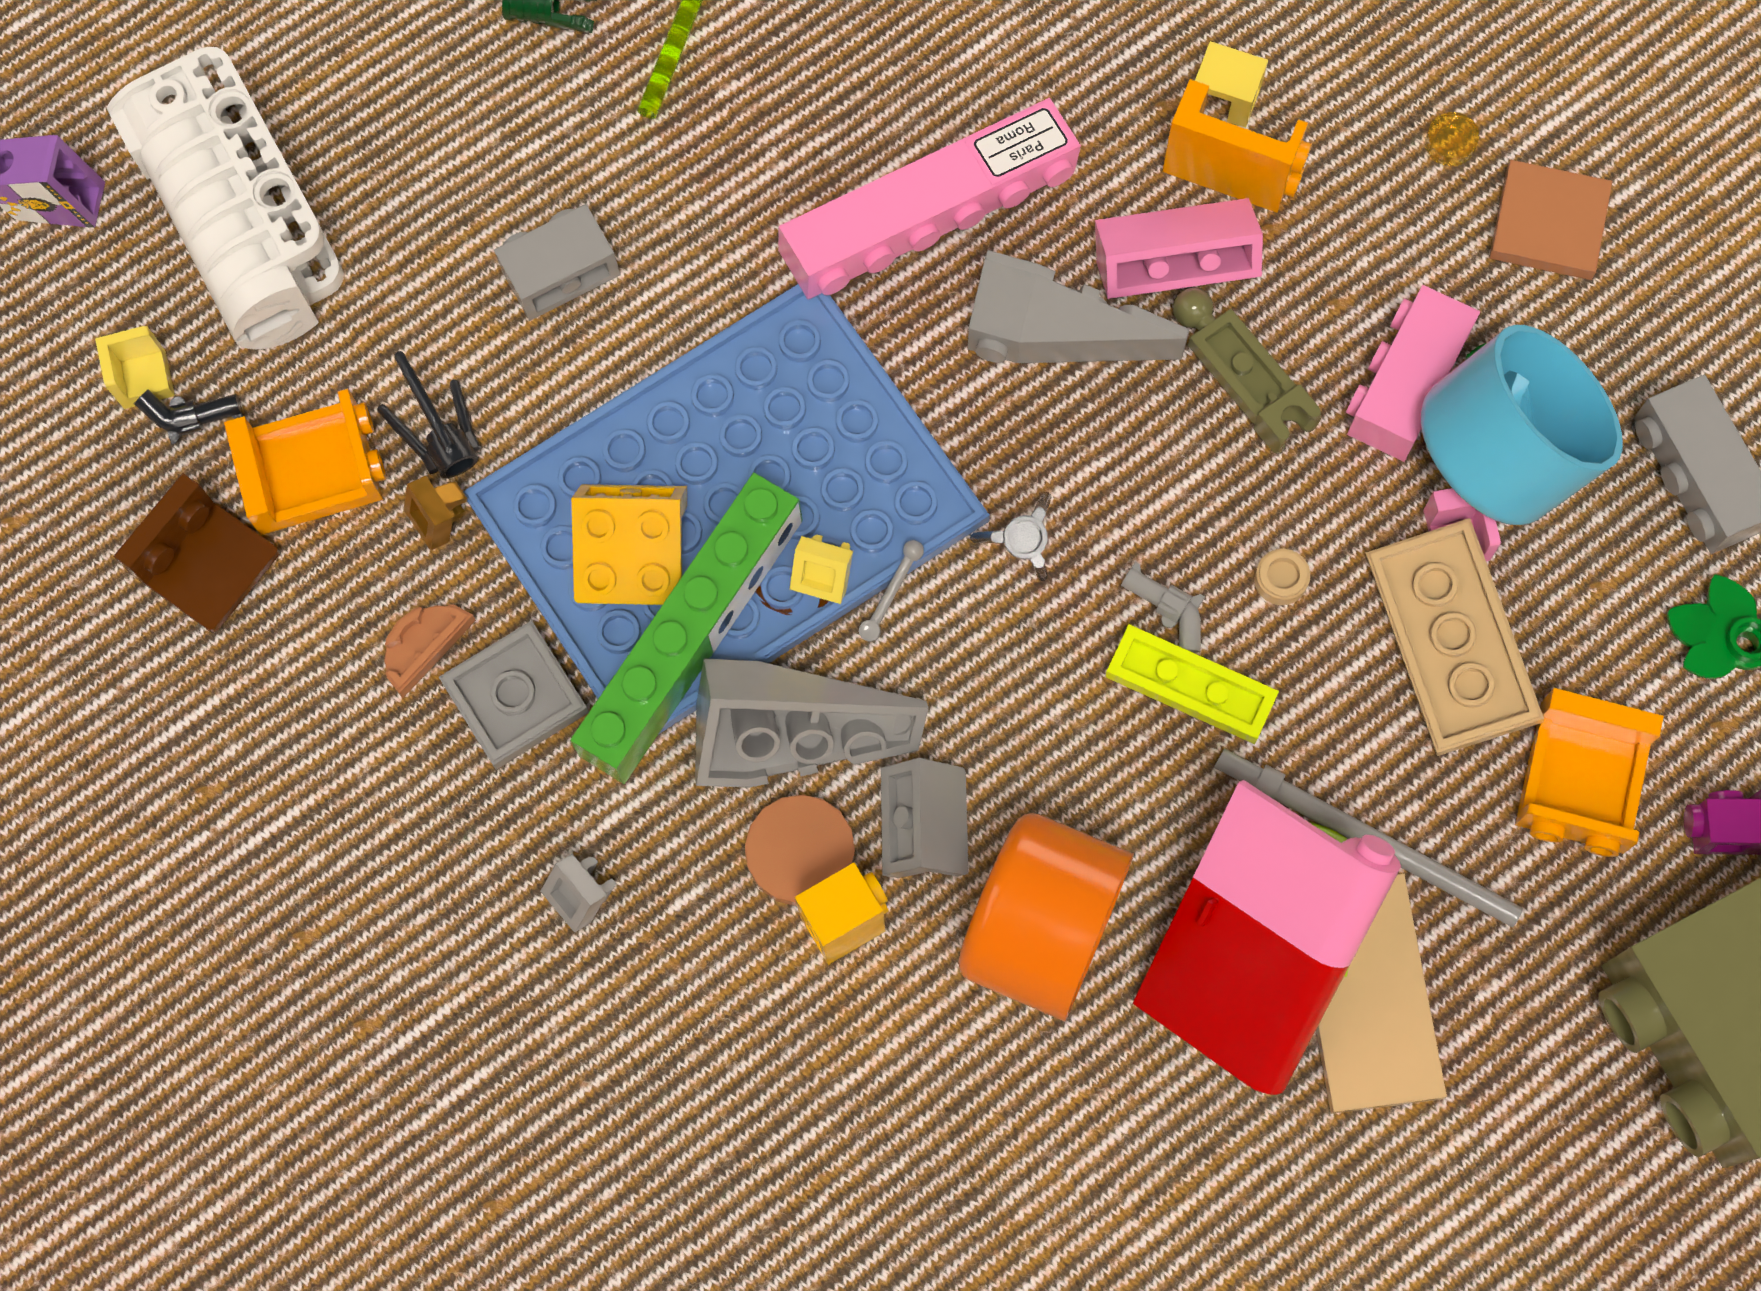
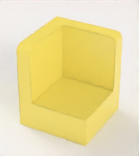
M1210 41L1195 81L1209 85V95L1231 101L1227 122L1246 128L1263 84L1268 60Z
M147 326L95 338L104 384L124 409L135 407L134 403L148 389L159 400L175 396L166 351Z

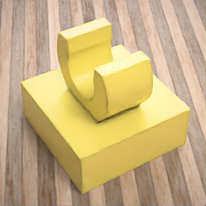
M815 535L811 539L801 536L795 549L789 589L841 604L847 591L853 556L850 544L843 542L841 547L822 542L823 536Z

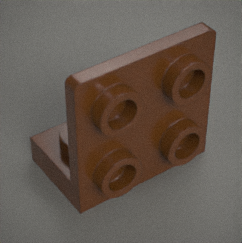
M182 473L113 557L134 578L206 630L216 633L279 557L280 551L275 545L215 504L197 482Z

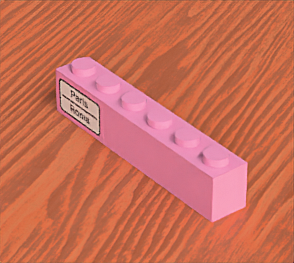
M1050 98L1045 99L778 226V251L808 300L821 293L824 295L834 294L843 289L850 279L867 271L869 273L880 272L891 265L896 257L913 249L914 251H923L934 245L940 236L956 228L965 230L975 226L984 218L985 214L1002 206L1004 208L1017 206L1031 192L1046 185L1055 187L1064 183L1075 172L1081 145Z

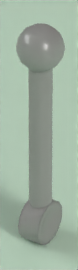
M910 540L904 545V558L871 619L864 621L859 627V635L863 640L873 642L880 637V623L912 563L923 556L924 547L919 541Z

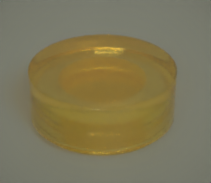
M1443 113L1437 116L1430 124L1425 137V148L1429 156L1439 164L1445 166L1464 164L1473 156L1479 143L1478 127L1470 117L1462 113Z

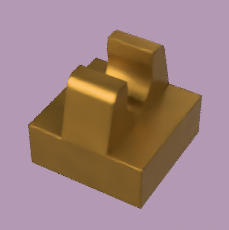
M425 475L407 484L403 510L430 551L449 542L452 523L465 514L461 504L467 502V497L456 481L434 488Z

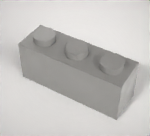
M1701 375L1648 398L1634 417L1636 433L1641 444L1646 449L1652 450L1659 462L1662 480L1666 488L1672 495L1678 496L1688 513L1687 522L1694 537L1698 541L1704 542L1710 554H1714L1761 533V470L1706 375Z

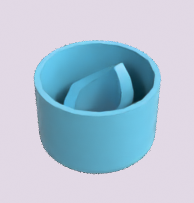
M1512 325L1502 330L1435 384L1424 398L1421 409L1423 437L1428 451L1442 476L1469 505L1485 516L1504 524L1527 525L1539 520L1614 466L1622 453L1623 439L1620 423L1608 395L1597 378L1578 356L1563 343L1546 332L1527 325Z

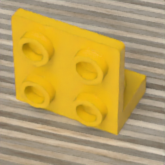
M581 484L571 498L575 602L663 605L682 577L681 519L687 509V486Z

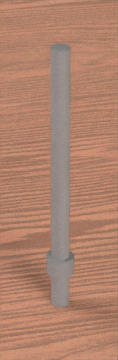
M1224 748L1214 768L1239 781L1245 780L1272 799L1320 825L1337 831L1347 839L1373 835L1387 841L1394 848V855L1400 861L1402 869L1512 928L1523 911V908L1285 781L1286 774L1267 764L1263 769Z

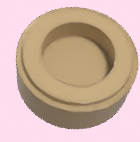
M1276 549L1268 552L1260 560L1254 575L1255 587L1260 596L1275 605H1289L1298 601L1305 593L1310 582V568L1306 560L1297 552L1289 549Z

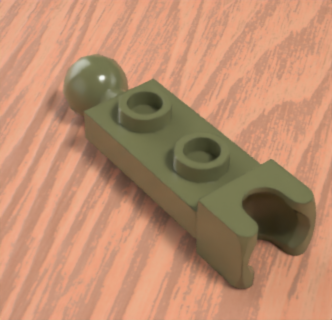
M1190 287L1182 290L1176 296L1172 306L1177 322L1186 328L1198 329V332L1190 337L1188 347L1250 421L1255 424L1253 429L1272 452L1281 454L1284 451L1285 443L1290 434L1289 429L1283 423L1284 421L1297 423L1305 432H1311L1317 427L1321 420L1319 406L1300 384L1296 386L1232 309H1229L1216 319L1213 316V301L1209 293L1202 288Z

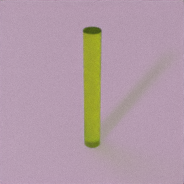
M681 0L637 109L638 113L643 117L649 119L656 118L703 0Z

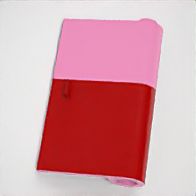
M1245 780L1238 782L1132 1004L1247 1086L1270 1095L1283 1093L1401 868L1400 861L1394 855V848L1387 841L1373 835H1364L1362 838L1354 837L1340 843Z

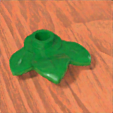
M1714 575L1708 587L1707 604H1685L1668 610L1666 617L1673 635L1682 644L1691 648L1683 661V668L1688 672L1705 679L1723 678L1735 668L1754 670L1761 667V619L1757 618L1756 601L1748 590L1737 582L1724 576ZM1744 637L1750 640L1753 645V651H1743L1737 644V638Z

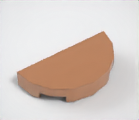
M449 604L448 606L436 605L425 609L418 607L396 622L386 638L385 646L387 648L384 662L387 670V679L402 698L413 689L476 621L471 613L456 605Z

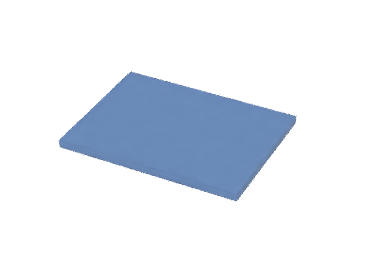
M799 284L463 491L467 497L468 504L597 699L601 696L662 605L575 602L571 498L581 484L687 486V509L681 519L682 576L753 472L799 499L802 523L759 585L761 586L763 598L771 607L778 610L790 608L793 613H788L791 615H784L767 608L761 602L763 600L754 592L710 659L760 661L769 664L887 588L904 558L903 547L908 541H919L924 547V553L919 560L912 563L907 574L990 521L989 513L832 297L821 293L808 300ZM815 535L823 536L822 542L841 547L843 542L850 544L853 556L847 591L841 604L829 601L825 606L818 608L819 599L821 598L789 589L795 549L801 536L811 539ZM702 670L660 733L696 711Z

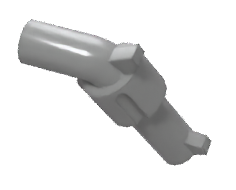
M1135 561L1121 586L1157 606L1156 613L1162 615L1161 621L1164 627L1173 628L1179 622V647L1193 653L1201 652V618L1198 608L1205 599V596L1201 594L1191 596L1172 584L1167 588L1142 574L1140 564Z

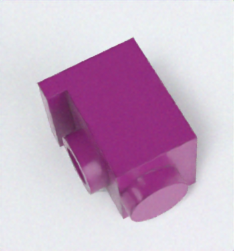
M1761 789L1748 799H1744L1743 792L1724 790L1708 794V798L1700 804H1687L1684 811V830L1688 838H1693L1694 854L1761 855Z

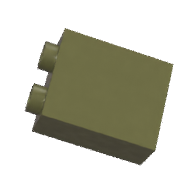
M1761 878L1631 946L1601 965L1612 983L1611 986L1599 992L1600 1006L1609 1026L1622 1044L1630 1051L1638 1053L1647 1047L1651 1048L1674 1087L1660 1097L1661 1108L1670 1128L1681 1144L1692 1155L1702 1157L1713 1151L1722 1168L1761 1158Z

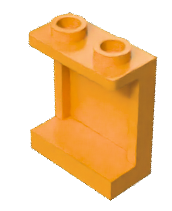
M1190 79L1171 123L1162 172L1237 199L1249 198L1251 204L1277 213L1284 195L1294 198L1305 169L1304 165L1312 143L1303 141L1308 122L1298 119L1290 140L1282 142L1205 115L1204 110L1209 85Z
M348 388L338 391L340 400L338 404L252 428L245 416L224 422L246 516L260 535L383 500L379 481L387 479L384 464L378 449L370 451L366 434L374 432L371 415L366 403L357 404Z
M1553 688L1540 704L1544 722L1537 724L1535 728L1515 825L1530 829L1529 834L1539 840L1562 842L1566 838L1585 843V850L1596 855L1616 857L1619 853L1624 854L1638 843L1640 832L1634 830L1650 745L1660 737L1664 716Z

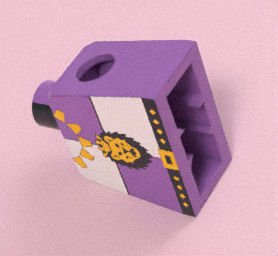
M58 135L0 140V207L11 217L20 221L95 228L105 181Z

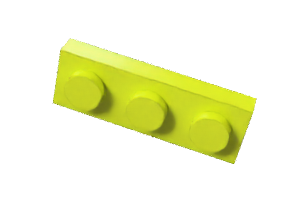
M1130 624L1105 675L1106 678L1252 744L1256 743L1279 693L1276 689Z

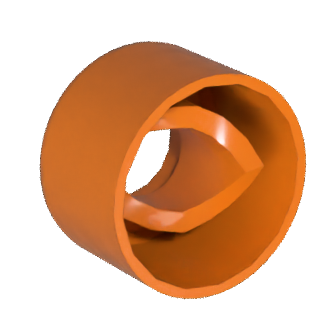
M1028 813L1018 818L996 858L967 929L958 961L963 977L1065 1022L1109 921L1134 853L1040 814Z

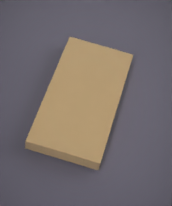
M1470 518L1366 552V558L1437 756L1544 722L1543 714Z
M1397 874L1349 966L1347 977H1344L1316 1029L1331 1114L1442 1100L1447 1097L1405 874Z

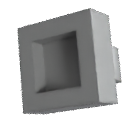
M571 854L554 865L540 892L575 933L592 922L600 906L608 899L616 883L613 879H610L604 884L598 885L590 875L598 863L595 857H589L579 862Z

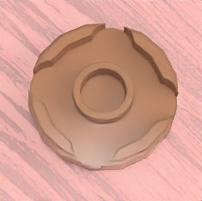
M807 795L783 797L763 808L750 825L745 843L747 867L759 889L775 901L797 906L795 896L854 863L856 855L852 829L842 813L824 799Z

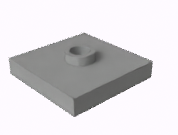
M532 620L439 676L445 689L496 770L589 713L586 705Z

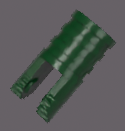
M502 0L504 20L513 21L517 19L521 22L543 23L548 27L592 33L594 21L586 16L559 14L561 0ZM576 0V1H580V2H590V1H594V2H595V1H597V0Z

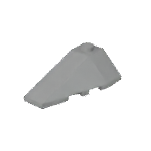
M990 250L987 251L968 328V350L975 351L982 359L995 363H1002L1005 360L1014 363L1182 359L1189 333L1188 328L1135 305H1123L1117 309L1108 305L1099 296L1100 290L1084 284L1080 287V290L1075 291L1054 282L1053 278L1056 272L1037 263Z
M704 659L696 706V786L750 788L769 784L767 777L799 770L800 776L818 773V765L847 759L856 765L919 751L928 712L927 701L760 661Z

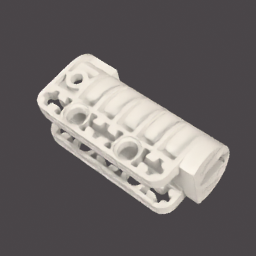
M217 47L200 48L123 87L111 99L107 110L130 155L146 179L150 178L234 341L239 346L247 349H267L290 342L311 330L319 322L310 305L332 295L339 289L344 276L342 266L229 56ZM211 64L217 69V74L225 87L215 92L203 68ZM176 95L172 103L162 104L165 97ZM232 105L236 106L242 118L234 124L226 111V108ZM253 141L262 156L254 161L248 157V152L245 148V145ZM277 185L281 188V192L286 202L279 206L276 205L274 199L269 195V189ZM294 221L298 223L300 229L305 233V237L298 241L291 240L292 234L287 227L288 224ZM315 256L321 267L325 269L326 278L319 282L312 276V270L307 263Z

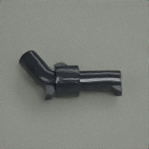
M148 389L134 403L158 427L168 432L171 444L177 443L180 436L202 431L204 424L229 417L234 419L243 417L241 403L237 394L197 404L195 400L186 402L183 397L176 396L171 399L169 409Z

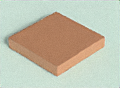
M1510 160L1506 169L1489 259L1592 280L1597 269L1613 181Z

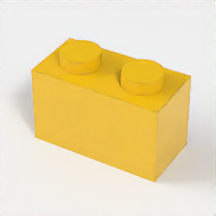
M855 863L850 864L795 896L800 918L828 965L886 932L884 914L889 912L886 905L888 899L874 874L869 872L862 876Z

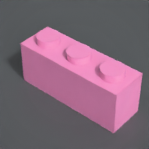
M1249 198L1095 220L1096 263L1107 299L1262 277L1263 233Z
M1422 285L1414 302L1404 298L1390 327L1398 330L1392 345L1382 341L1368 370L1376 373L1370 388L1359 385L1346 410L1347 414L1354 417L1347 435L1405 462L1421 430V409L1424 398L1435 384L1450 373L1481 311L1425 285Z

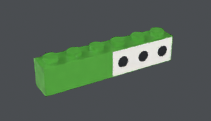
M753 472L570 739L579 757L622 784L627 782L701 672L703 660L710 659L802 523L800 501L798 498Z

